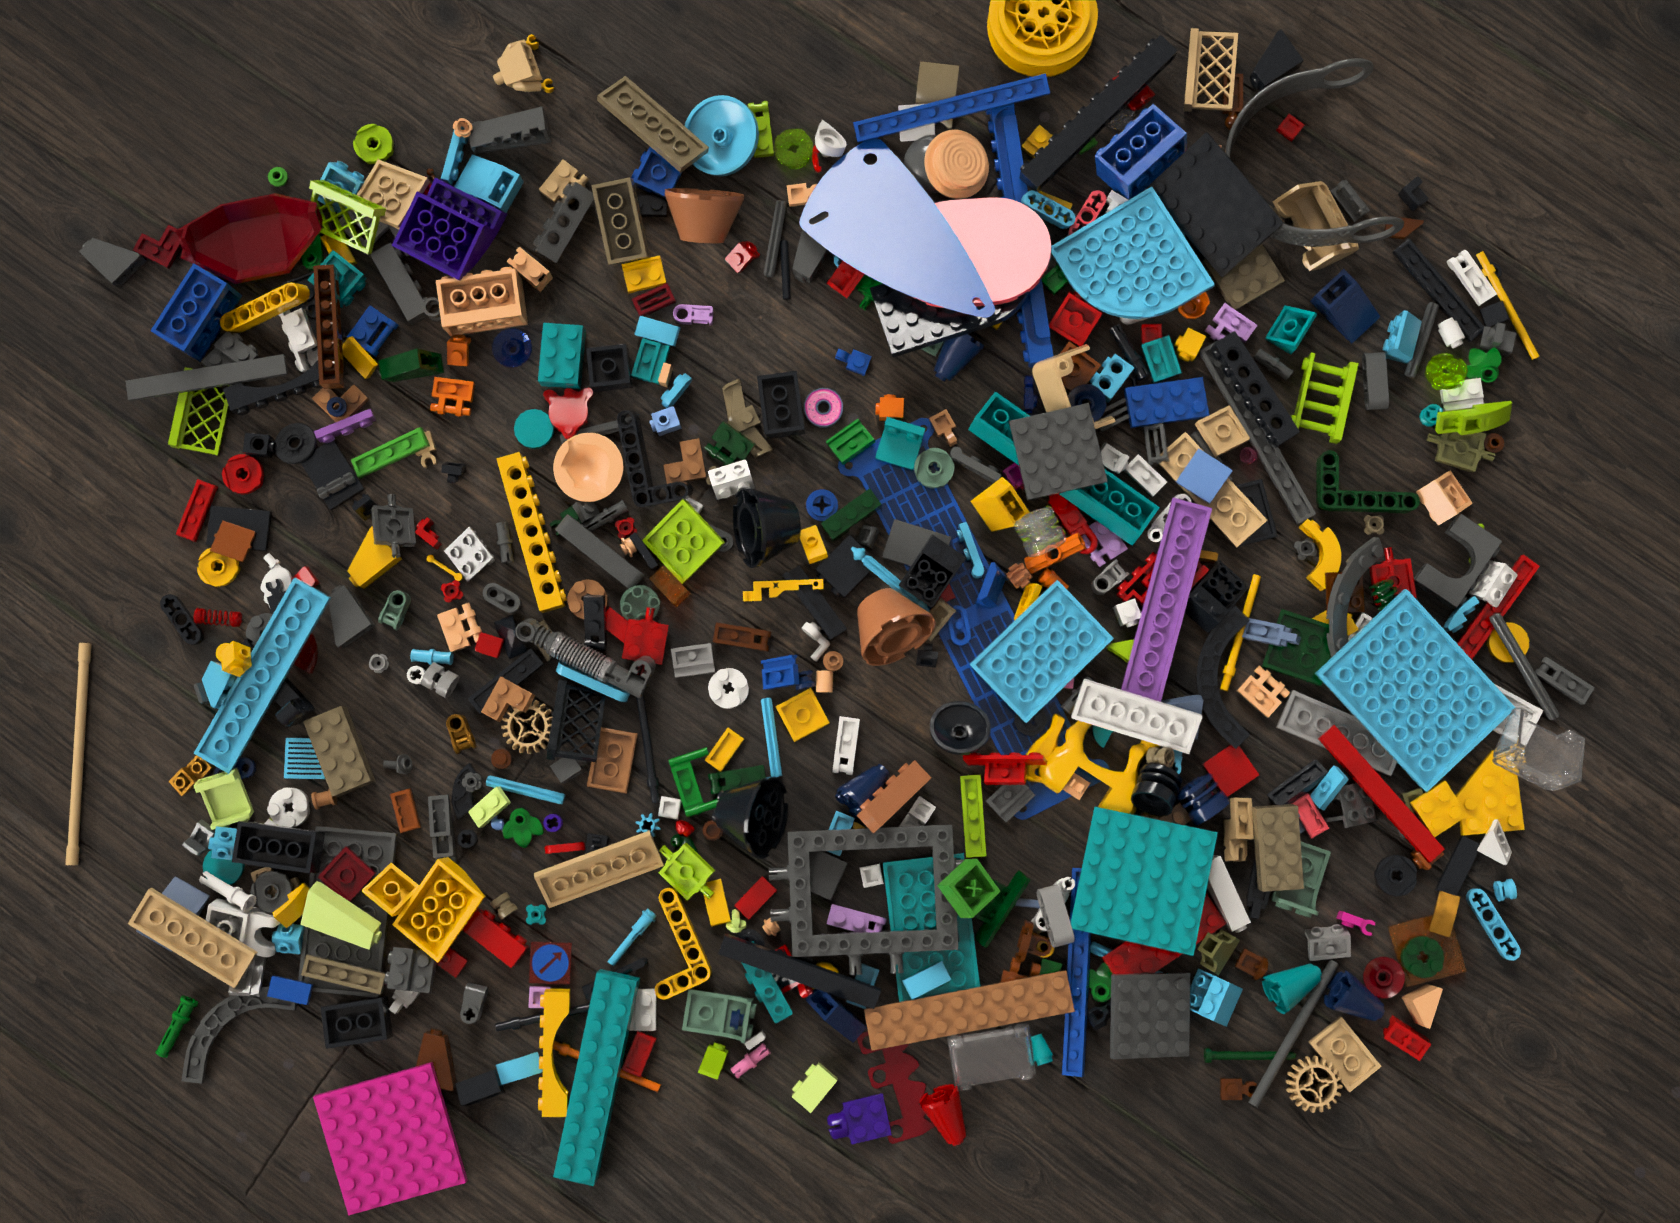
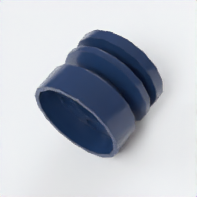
M1211 773L1192 780L1176 796L1177 801L1187 798L1181 804L1182 808L1192 805L1193 809L1187 815L1195 826L1210 819L1230 804V800L1223 791L1213 794L1212 790L1218 785L1217 782L1207 785L1213 778Z

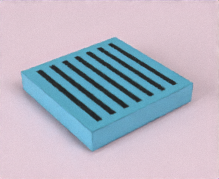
M286 738L284 778L325 779L310 738Z

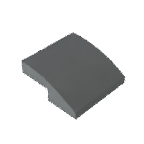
M823 851L809 852L811 892L832 900L848 863Z

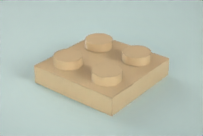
M1230 405L1195 423L1215 458L1244 444L1250 439Z

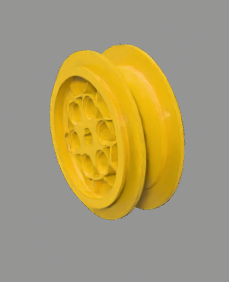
M991 0L987 19L990 44L998 58L1009 68L1020 74L1030 77L1045 73L1047 77L1062 74L1077 65L1090 48L1098 20L1096 0H1058L1061 2L1058 5L1054 4L1053 0ZM1025 9L1028 11V13L1022 14L1019 12V10ZM1064 18L1067 22L1061 23L1058 19ZM1030 27V28H1032L1034 31H1033V32H1027V31L1025 30V28ZM1051 32L1053 36L1048 37L1044 33Z

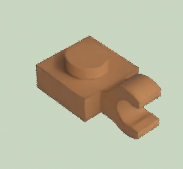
M947 409L929 418L938 437L944 434L950 447L957 444V439L952 432L956 425Z

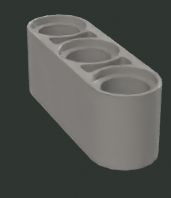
M1056 884L1037 889L1038 903L1052 947L1055 948L1074 943V933L1060 887Z

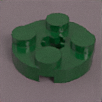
M1416 936L1409 939L1404 948H1402L1401 962L1410 974L1419 978H1429L1442 970L1444 953L1436 940L1426 936ZM1421 951L1427 954V959H1425L1424 963H1422V960L1417 959V955H1420L1419 952Z

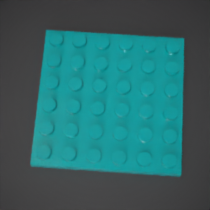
M1094 807L1071 918L1072 929L1194 956L1218 832Z

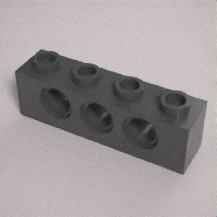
M577 182L566 185L562 193L564 194L561 202L557 201L552 210L554 211L551 219L547 218L542 227L544 228L542 235H538L533 242L535 246L533 251L552 263H557L594 199L593 193ZM570 199L576 201L577 206L574 210H571L568 206ZM561 216H564L567 220L565 227H561L558 223V219ZM551 233H554L557 237L555 244H551L548 240V236Z

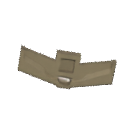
M740 379L726 384L722 390L728 424L756 444L751 451L755 459L774 451L755 428L761 422L753 405L745 407Z

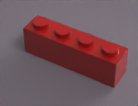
M478 907L462 930L510 968L515 967L529 949V946L526 944L527 940L519 934L517 936L510 932L511 928L503 922L498 923L494 920V914L488 910L483 911Z

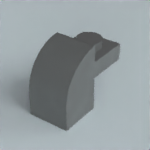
M1497 323L1493 328L1484 326L1480 348L1488 352L1491 348L1496 347L1501 356L1507 357L1513 351L1516 333L1505 331L1506 324Z

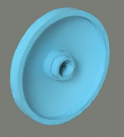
M718 95L703 100L691 111L684 125L709 147L708 153L693 163V165L713 176H727L741 170L751 160L758 145L759 128L753 112L743 102L730 96Z

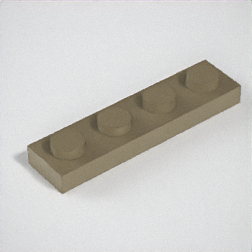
M309 954L306 955L301 973L302 976L380 995L383 993L386 974Z

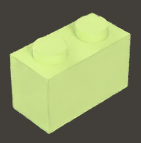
M819 1062L816 1066L812 1064L805 1072L807 1077L804 1081L801 1082L799 1080L792 1088L794 1091L792 1098L810 1113L838 1079Z

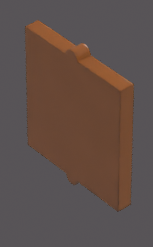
M222 521L218 532L214 534L215 539L210 551L244 562L249 549H252L251 544L256 532Z

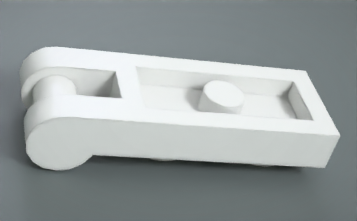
M1466 250L1461 251L1456 258L1452 257L1447 260L1449 268L1455 272L1478 306L1497 295ZM1465 263L1467 267L1462 268L1460 264Z
M840 716L832 773L845 772L846 775H853L860 719ZM840 758H848V765L840 764Z

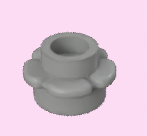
M374 654L370 658L369 667L375 673H382L389 666L387 657L384 654Z

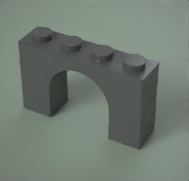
M1462 514L1455 516L1444 533L1461 543L1469 552L1470 566L1466 574L1461 578H1450L1427 563L1422 565L1414 576V584L1450 609L1464 604L1467 599L1465 597L1466 593L1469 590L1472 591L1477 585V577L1488 569V561L1491 557L1494 558L1501 549L1499 545L1502 542Z

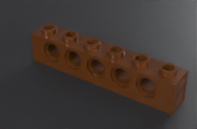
M334 265L313 266L319 384L324 389L345 388L339 271Z

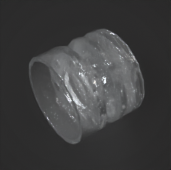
M1050 506L1031 511L1014 523L1015 530L1020 531L1018 532L1019 538H1027L1023 542V547L1029 557H1036L1047 553L1066 541L1067 537L1060 525L1052 526L1057 522L1058 518L1053 515L1054 510Z

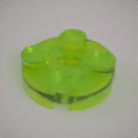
M803 129L785 130L775 139V157L781 165L783 164L790 169L802 168L809 162L812 156V140ZM791 145L799 147L796 153L788 150Z
M1448 353L1433 356L1425 369V376L1431 383L1432 388L1435 390H1450L1463 386L1468 370L1462 359L1459 358L1457 360L1453 358L1454 355ZM1443 369H1446L1447 372L1451 373L1446 374L1443 372Z

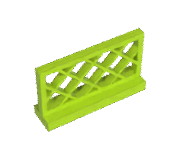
M325 180L310 181L309 188L313 190L311 201L317 202L323 219V227L320 233L366 254H372L380 216H385L386 208ZM319 195L323 197L326 203L321 207L318 203ZM338 203L341 212L336 214L332 204ZM325 208H328L331 218L327 220L322 212ZM350 210H354L357 219L351 221L348 214ZM341 215L344 216L347 225L341 227L338 217ZM366 217L373 219L370 228H367L364 222ZM331 221H334L337 228L334 232L330 230L328 225ZM357 222L360 223L363 230L359 234H357L354 224ZM347 228L350 229L353 236L351 239H347L344 230ZM363 235L367 239L366 247L362 246L359 239Z
M185 367L184 371L192 370V368ZM214 387L218 396L210 401L203 394L207 389L198 390L196 393H194L195 391L179 393L168 445L172 448H181L219 456L229 409L227 399L224 400L223 398L224 392L220 394L217 388ZM201 394L206 403L196 409L192 401L194 397ZM221 398L224 402V408L216 413L210 404ZM209 406L214 415L203 420L199 411ZM196 413L202 422L192 428L188 420L189 417ZM217 417L220 427L212 432L206 423ZM205 425L210 434L199 439L194 431ZM193 433L198 441L191 446L183 444L185 436ZM213 437L216 441L215 450L206 449L202 442Z

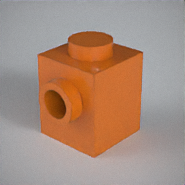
M892 394L880 397V403H876L875 415H879V421H886L887 417L903 421L904 398H896V395Z

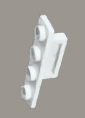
M300 308L293 312H290L289 309L279 314L283 322L282 329L290 341L288 345L295 355L296 367L299 371L305 373L311 368L305 351L316 347L317 341L305 309Z

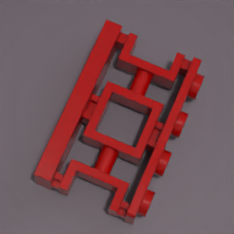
M1154 551L1145 559L1147 564L1143 568L1138 566L1131 573L1133 578L1129 582L1125 580L1117 588L1119 592L1116 595L1123 602L1133 597L1143 606L1147 590L1141 596L1134 589L1128 595L1125 591L1142 574L1146 577L1141 583L1148 589V579L1151 577L1154 567L1153 563L1157 556ZM1199 560L1192 587L1209 571Z

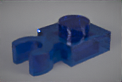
M1025 376L1024 412L1032 413L1033 407H1037V395H1033V376Z

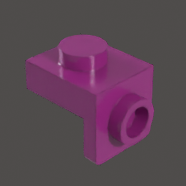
M1013 463L1002 471V474L1015 491L1019 489L1025 490L1019 465Z

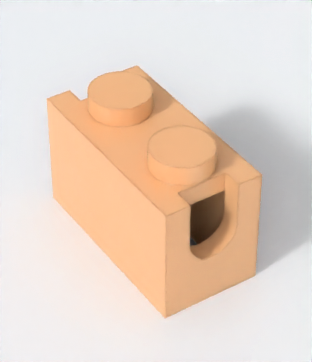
M519 247L516 250L518 254L514 256L513 260L509 258L507 263L512 269L515 268L523 279L541 292L553 277L550 271ZM544 275L543 280L541 282H538L540 277Z

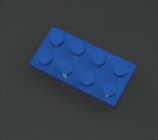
M1203 377L1124 389L1130 428L1200 419L1209 416Z

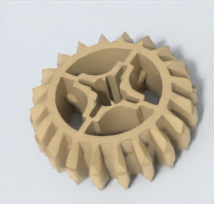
M535 700L533 706L531 703L528 710H535L536 712L528 719L521 718L519 715L522 711L511 706L514 710L513 713L509 710L506 711L510 717L509 719L503 718L502 720L508 722V724L501 726V728L508 729V732L504 733L503 737L510 736L506 741L507 744L515 742L512 746L513 750L520 746V753H524L527 748V753L532 754V748H534L536 753L540 752L539 745L543 749L547 748L544 742L547 741L549 743L548 736L550 735L552 725L550 722L553 716L548 717L552 712L551 709L544 712L546 704L543 703L538 708L539 701ZM540 716H542L544 720V732H542L538 728ZM515 721L521 727L518 738L514 732ZM532 721L531 726L535 731L528 730L527 732V727L522 722L530 723ZM531 734L539 737L533 743H523V740Z
M1316 1055L1312 1057V1062L1309 1056H1305V1063L1298 1059L1299 1067L1291 1065L1292 1069L1295 1070L1294 1073L1287 1072V1075L1292 1077L1291 1080H1286L1287 1084L1292 1085L1286 1089L1288 1093H1293L1289 1098L1292 1101L1296 1100L1295 1105L1297 1107L1302 1105L1304 1111H1307L1310 1107L1312 1113L1316 1112V1108H1318L1319 1112H1324V1105L1327 1109H1331L1329 1102L1331 1101L1336 1104L1337 1100L1334 1099V1096L1341 1097V1093L1337 1089L1343 1088V1085L1337 1083L1342 1080V1077L1335 1076L1339 1070L1336 1068L1331 1071L1333 1063L1330 1062L1326 1065V1058L1319 1060ZM1313 1068H1322L1328 1077H1318ZM1306 1071V1079L1299 1084L1300 1077ZM1313 1080L1318 1082V1084H1315V1088L1310 1086L1313 1084ZM1329 1086L1327 1093L1322 1096L1324 1087ZM1300 1091H1311L1315 1100H1306Z

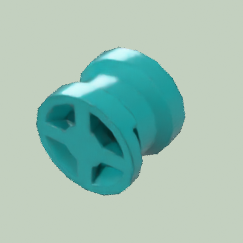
M1437 404L1428 405L1420 413L1421 423L1427 427L1435 426L1437 412H1443V409Z

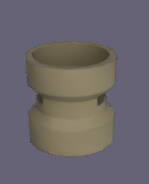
M1150 747L1146 754L1147 764H1161L1171 768L1174 764L1175 755L1173 749L1169 747H1163L1162 749Z
M507 892L490 902L492 908L497 909L500 920L508 917L518 909L515 903L510 901V896Z

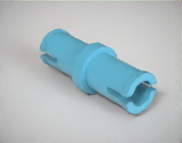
M412 649L410 659L411 662H428L429 665L433 662L452 665L453 652H439L435 649H430L429 651Z

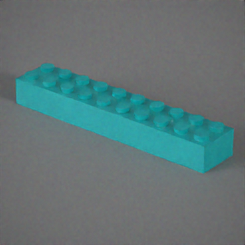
M995 391L976 415L968 430L1019 465L1009 421L1029 417L1030 415ZM1106 469L1107 483L1059 493L1130 545L1136 542L1160 508Z
M603 969L596 973L553 1175L554 1178L594 1186L598 1180L640 977Z

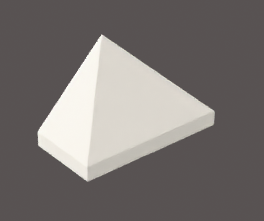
M1494 819L1477 851L1503 865H1507L1512 851L1499 820Z

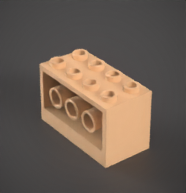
M503 267L500 271L494 272L492 270L481 271V274L475 275L467 273L460 281L451 276H444L441 280H436L441 324L450 337L456 334L464 335L528 325L522 279L515 268Z

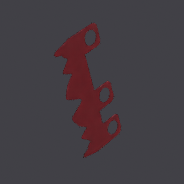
M868 1031L862 1033L857 1038L861 1052L869 1054L882 1050L886 1063L871 1067L868 1070L871 1085L877 1089L893 1084L903 1116L901 1119L889 1122L890 1128L893 1125H900L902 1127V1136L900 1138H893L891 1135L887 1136L888 1141L895 1144L920 1136L935 1127L932 1122L923 1118L925 1112L919 1105L920 1098L925 1093V1083L908 1079L910 1074L919 1067L917 1060L911 1055L902 1052L909 1044L872 1051L871 1049H866L862 1044L863 1038L868 1036ZM876 1070H883L885 1072L886 1079L884 1082L877 1083L874 1081L873 1073Z

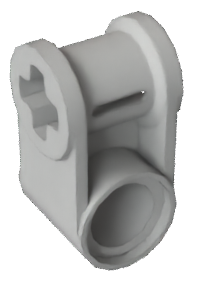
M1115 559L1092 581L1091 590L1096 595H1104L1126 578L1129 572H1125L1118 564V560ZM1101 580L1105 582L1106 589H1099L1097 587V581Z

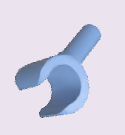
M495 816L491 820L492 828L502 830L504 819H497V816Z

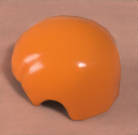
M1207 292L1179 307L1178 311L1186 319L1194 320L1204 315L1210 304Z

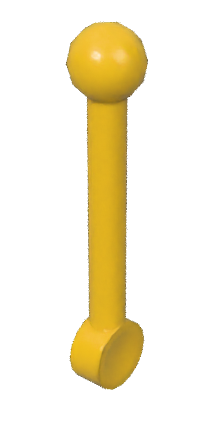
M433 555L427 556L428 562H433L454 576L455 580L461 581L463 579L462 574L455 573L434 559Z

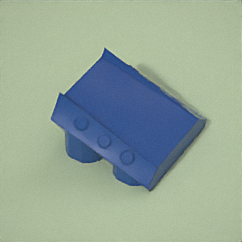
M991 562L975 602L988 609L998 607V598L1004 582L1008 580L995 562Z

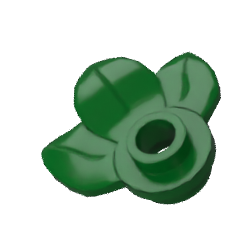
M1493 347L1486 353L1481 349H1471L1468 356L1470 365L1462 369L1465 376L1469 379L1481 378V381L1486 383L1495 381L1499 376L1498 366L1502 361L1499 350ZM1491 370L1492 373L1490 375L1485 374V371Z
M517 808L512 811L510 820L504 824L502 833L505 839L514 837L517 845L526 848L531 841L532 835H543V826L540 820L530 816L526 809ZM522 816L524 820L519 822L516 817Z
M1105 962L1099 966L1097 971L1089 969V987L1091 988L1093 998L1099 1002H1105L1111 997L1112 972ZM1101 987H1103L1106 990V993L1103 996H1101L1098 993V990Z

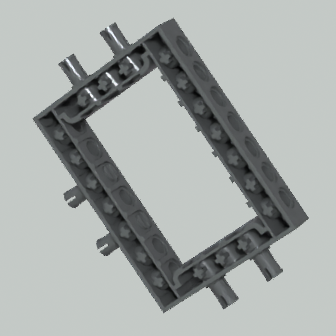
M952 825L879 828L874 834L869 828L788 832L789 865L782 868L769 867V873H777V875H769V881L783 879L790 881L791 907L789 909H770V915H779L771 916L770 918L771 922L789 921L791 923L793 957L849 956V975H855V966L857 975H862L861 956L863 954L888 953L891 960L890 973H896V964L898 965V973H904L902 960L904 952L958 950V914L937 886L965 860H956L954 858ZM933 846L932 858L937 930L864 931L862 933L842 932L841 934L821 933L820 935H812L813 921L809 852Z

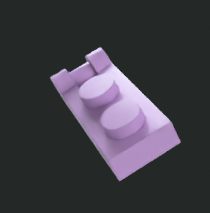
M832 904L827 924L860 933L864 931L882 932L883 925L886 924L887 919ZM869 921L875 922L874 930L868 928Z

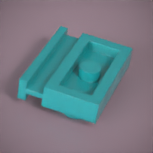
M1169 335L1141 345L1153 383L1182 373Z
M642 338L631 377L659 385V376L663 364L667 361L670 346Z

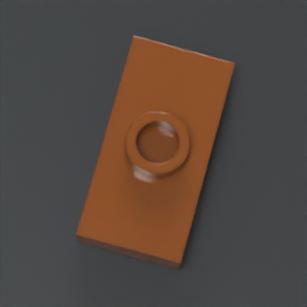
M411 788L390 794L400 833L421 828Z

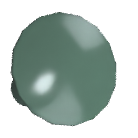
M635 585L627 589L620 600L621 613L627 620L628 618L645 619L646 607H650V612L651 608H655L654 618L658 613L660 605L657 594L650 587L644 585Z

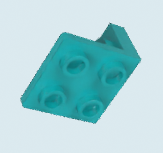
M887 417L875 458L913 470L924 437L925 428Z

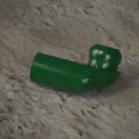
M676 834L671 838L670 843L673 847L681 848L683 844L687 843L698 853L691 837Z

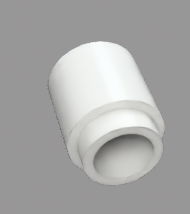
M1453 317L1438 324V331L1447 347L1451 346L1454 349L1463 344L1462 340L1465 336L1458 322L1454 321Z

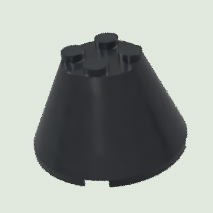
M766 777L725 791L721 790L718 793L716 810L712 813V821L716 822L720 830L750 855L759 859L767 858L769 856L767 853L771 849H776L780 843L787 822L788 803H785L784 794H787L784 783L779 778Z

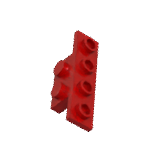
M1016 752L1009 753V755H1001L1000 753H990L989 755L971 753L963 755V760L967 765H985L984 783L986 785H1026L1027 765H1047L1045 757L1037 752L1029 753V755H1021Z

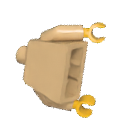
M529 35L526 41L523 39L507 45L502 56L497 61L500 72L493 75L497 85L505 83L516 91L536 92L541 91V89H544L546 93L554 91L553 87H546L547 84L553 83L551 79L547 78L543 83L540 82L543 79L532 50H536L539 47V42L531 43L536 40L534 35Z

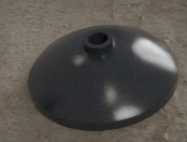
M953 701L946 703L934 712L930 720V734L933 741L942 750L951 754L967 755L980 750L990 737L991 725L988 716L981 708L969 702Z

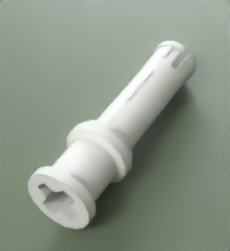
M208 871L203 873L207 879L200 876L199 882L225 896L230 904L240 906L242 911L249 912L255 906L256 896L246 894L242 888L232 887Z

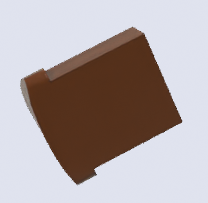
M1243 948L1235 967L1250 974L1252 979L1258 980L1268 970V959Z

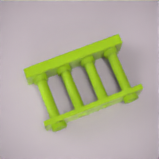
M1311 352L1302 362L1301 369L1304 370L1295 413L1291 415V418L1298 429L1302 427L1328 433V436H1330L1329 442L1337 444L1342 440L1359 363L1350 362L1343 368L1314 362L1315 353ZM1316 370L1340 376L1343 379L1342 386L1334 387L1309 381L1311 371ZM1307 389L1336 395L1339 398L1338 404L1330 406L1305 400ZM1303 408L1332 414L1334 422L1329 426L1301 419Z

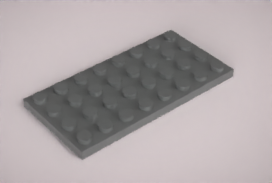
M316 826L315 831L325 832L319 873H310L309 888L316 881L324 884L318 876L345 846H348L377 873L372 878L373 880L390 863L395 864L398 833ZM361 891L351 903L381 922V938L369 950L304 926L298 981L313 984L312 992L380 997V994L301 975L305 958L308 954L383 972L389 914Z

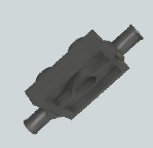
M389 494L387 495L388 505H373L371 509L373 538L376 545L391 546L392 557L395 558L396 556V558H399L401 556V546L414 547L416 544L413 508H403L396 505V495Z

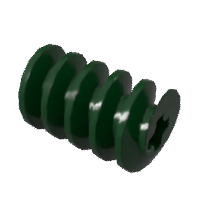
M1392 579L1382 580L1369 587V589L1375 588L1371 596H1378L1374 603L1382 604L1377 608L1378 611L1383 610L1399 595L1395 594L1397 587H1391L1394 584Z

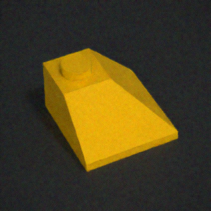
M390 863L362 889V892L393 917L401 913L419 885L394 864Z

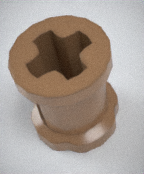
M330 789L320 793L312 792L311 794L312 803L316 810L330 804L333 806L337 805V797H332Z

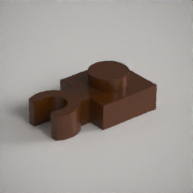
M1220 1078V1099L1242 1100V1094L1251 1098L1253 1093H1249L1248 1089L1250 1086H1257V1083L1247 1081L1245 1084H1242L1241 1078Z

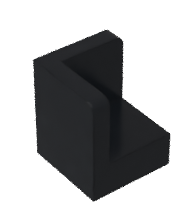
M1418 176L1398 193L1399 197L1412 212L1428 200V197L1419 188L1423 181Z

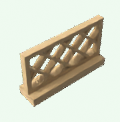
M1191 28L1184 111L1192 112V109L1232 111L1238 33L1202 32L1199 29ZM1202 38H1211L1215 43L1206 49L1202 44ZM1224 39H1234L1233 45L1229 49H1226L1221 44ZM1216 46L1224 52L1217 59L1210 53ZM1207 54L1213 62L1205 68L1200 63V59ZM1227 55L1231 59L1232 64L1225 69L1219 61ZM1216 64L1222 72L1214 78L1208 70ZM1203 74H1206L1212 81L1203 87L1198 79ZM1225 74L1230 79V83L1223 88L1217 80ZM1215 83L1221 91L1213 97L1206 89ZM1203 92L1210 99L1205 104L1197 103V97ZM1224 93L1228 97L1229 102L1228 105L1219 104L1215 99Z

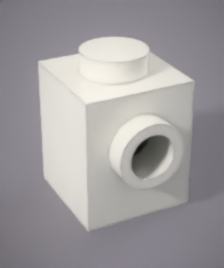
M1135 598L1113 607L1120 626L1126 625L1128 628L1138 624L1137 620L1140 619L1141 613Z

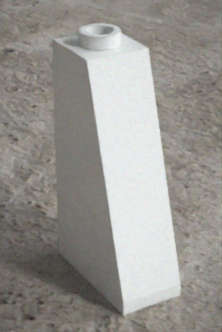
M1213 855L1207 889L1221 916L1227 923L1228 930L1235 931L1236 933L1241 932L1251 922L1221 856Z

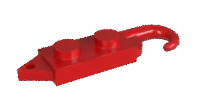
M1060 494L1050 495L1048 504L1071 536L1079 533L1081 536L1086 535L1090 540V547L1080 551V553L1090 554L1095 551L1098 546V539L1077 507Z

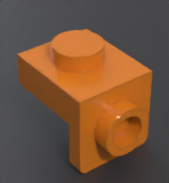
M462 334L451 336L447 341V365L468 366L471 338L465 337Z

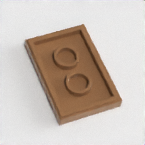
M601 727L596 762H591L587 787L627 794L638 737L637 733Z

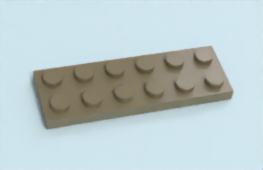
M624 76L597 95V101L680 173L708 153L709 147L628 77Z

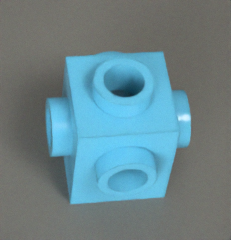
M216 826L214 837L209 839L208 849L212 850L211 858L232 860L236 828Z
M280 923L277 931H274L272 935V943H275L276 952L301 954L304 926L292 924L285 928Z

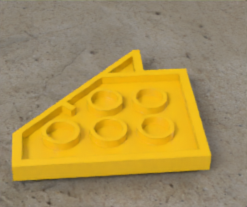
M1514 748L1491 750L1455 795L1468 814L1467 817L1459 821L1461 835L1463 836L1487 833L1494 819L1499 820L1503 832L1525 830Z

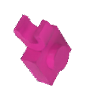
M1339 911L1336 919L1342 920L1341 925L1350 928L1356 925L1364 935H1372L1371 932L1366 931L1365 927L1367 924L1375 925L1374 921L1365 920L1343 911Z

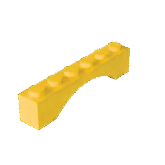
M545 989L544 994L540 996V1007H544V1015H540V1028L544 1029L543 1036H540L539 1048H543V1056L539 1057V1069H543V1077H539V1090H542V1098L538 1100V1111H542V1117H566L569 1091L562 1084L557 1074L553 1058V1044L561 1022L570 1011L571 989Z

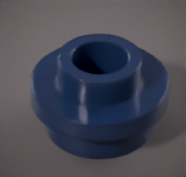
M333 397L327 403V411L334 417H340L347 411V403L341 397ZM339 403V408L334 410L333 406Z
M737 1009V1011L732 1010L730 1027H733L734 1030H738V1026L742 1027L744 1014H740L741 1009Z

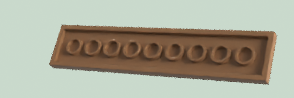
M1066 970L875 1006L874 1009L864 1008L872 1051L1075 1012Z

